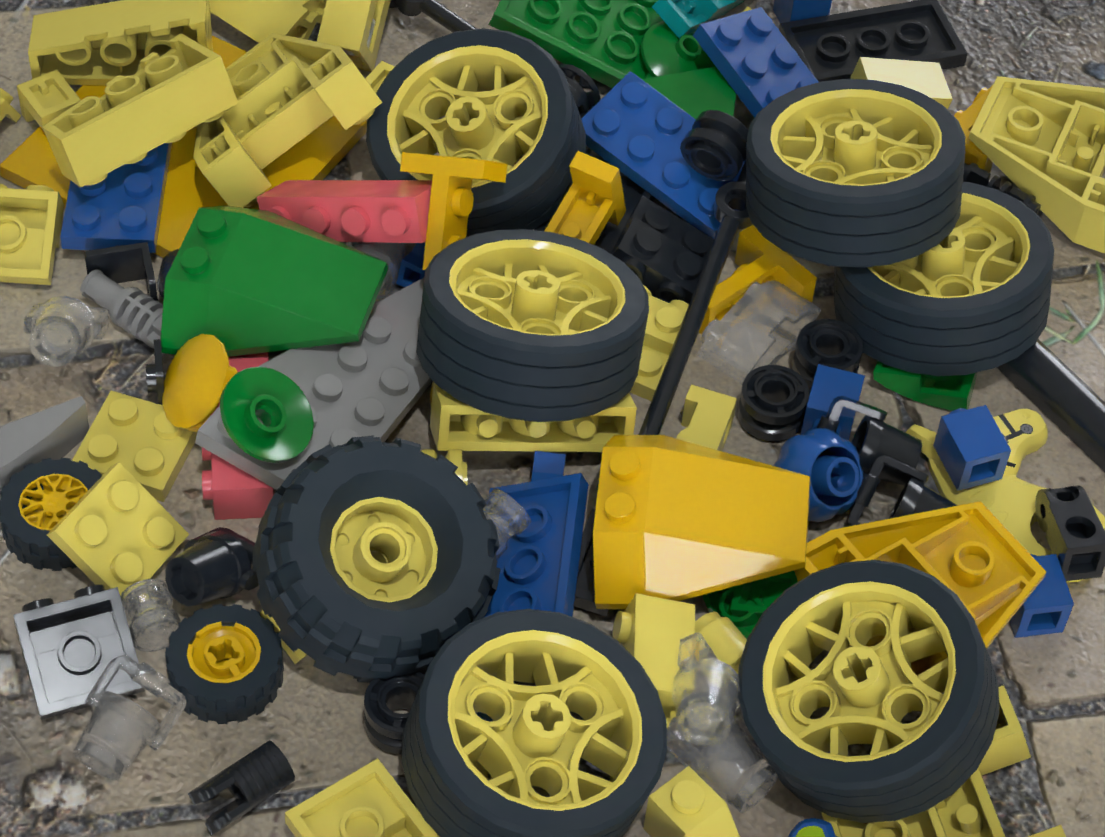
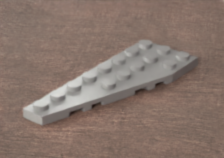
M424 278L375 303L358 342L290 349L258 366L274 369L289 377L300 387L310 404L314 420L313 434L308 446L298 456L286 462L270 463L248 455L234 443L227 433L221 418L220 406L198 429L195 443L277 490L293 469L300 466L312 453L329 444L332 447H336L337 445L346 444L352 437L372 435L380 437L381 441L385 442L433 382L423 370L416 352Z

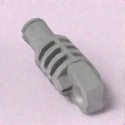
M100 270L91 271L81 284L80 291L82 296L91 299L109 311V316L114 324L122 327L126 332L154 349V340L161 338L163 304L155 301L148 294H144L138 288L122 287L105 276Z

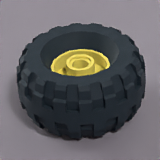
M372 435L352 437L346 444L337 445L336 447H332L329 444L312 453L300 466L291 471L273 495L260 521L256 543L253 548V571L257 573L259 584L257 596L264 614L273 617L281 629L278 636L293 652L299 648L315 660L313 663L314 667L333 676L341 672L352 675L353 679H357V682L370 683L374 678L391 679L417 671L425 673L431 661L448 639L469 623L484 618L488 612L487 608L492 596L497 590L501 569L496 567V552L500 548L496 525L493 524V520L486 519L483 511L487 503L473 483L466 485L456 475L455 471L458 468L441 454L435 459L421 452V445L400 438H396L392 443H385L381 441L380 437Z

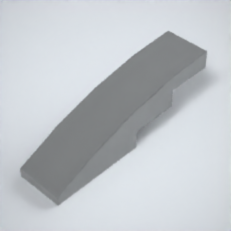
M82 396L0 426V492L3 486L10 482L9 478L15 472L19 473L22 471L24 466L30 463L42 462V459L47 458L52 460L61 459V457L63 458L85 438L89 430L86 403Z

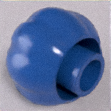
M826 428L807 430L802 435H796L788 439L781 447L779 457L773 465L810 476L808 521L812 522L828 521L835 515H842L851 509L863 481L864 472L860 465V456L856 447L847 439L839 437L834 431Z

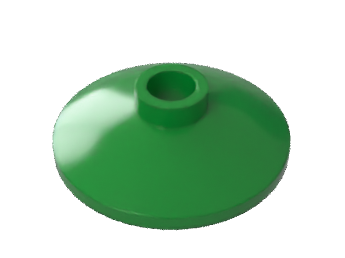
M664 21L652 25L642 37L641 56L652 77L715 67V65L694 38L695 31L683 35L679 39Z
M250 367L235 374L225 385L220 399L221 418L231 439L245 453L261 461L281 463L295 458L308 446L314 428L312 409L303 391L289 377L271 368Z

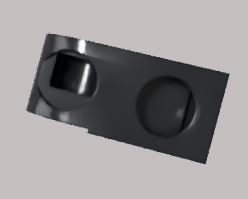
M1077 485L1039 490L1035 500L1037 521L1041 530L1045 532V537L1052 554H1056L1065 580L1073 581L1102 577L1105 567V530L1084 488Z

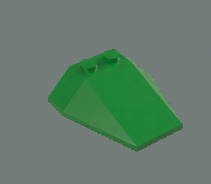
M234 206L199 207L165 278L160 338L162 353L176 355L177 351L189 339L200 334L216 336L224 344L228 357L358 342L387 274V262L270 211Z

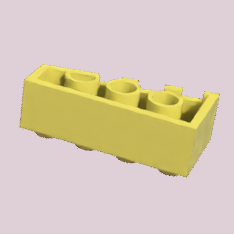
M120 0L34 15L28 48L32 79L57 69L69 85L106 86V83L118 75L133 76L142 70L139 61L152 52L158 53L159 57L170 51L172 48L169 41L180 33L213 51L209 0Z
M180 33L169 41L172 48L161 57H159L158 53L152 52L140 60L142 70L133 76L118 75L106 83L105 95L100 98L87 96L44 125L42 128L61 173L79 187L95 185L103 181L109 172L122 165L141 161L147 156V152L164 143H173L182 139L186 135V131L195 126L221 118L225 114V110L238 104L221 56Z

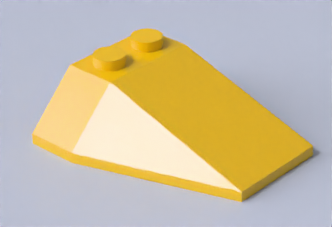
M614 435L603 446L593 527L596 609H626L636 593L682 601L805 568L810 476L665 435Z
M981 501L830 530L807 543L806 567L794 570L799 582L814 572L845 562L880 560L906 564L934 576L957 594L974 618L986 649L1046 575L1044 568ZM875 636L865 646H875L881 643L885 636ZM942 651L910 662L911 669L918 676L948 658V656Z

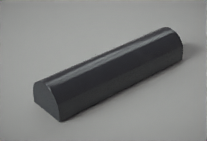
M1039 339L1019 357L996 367L1105 472V401Z

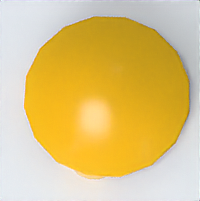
M200 334L189 339L177 351L168 367L164 380L162 405L166 418L175 427L197 432L217 408L227 382L238 373L236 368L229 366L225 346L216 336Z

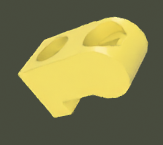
M691 384L685 398L681 423L682 426L687 428L680 431L676 439L723 451L733 425L737 398Z

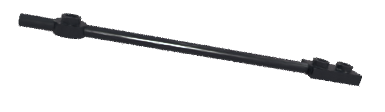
M746 160L738 180L724 184L716 193L713 210L716 219L720 222V226L638 435L660 434L738 229H745L753 225L746 207ZM592 508L582 535L574 606L607 617L610 609H596L593 527L596 509Z

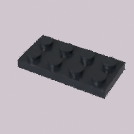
M917 0L784 22L779 25V31L819 82L850 79L860 57L936 62L940 64L942 70L965 66L968 55L938 0Z

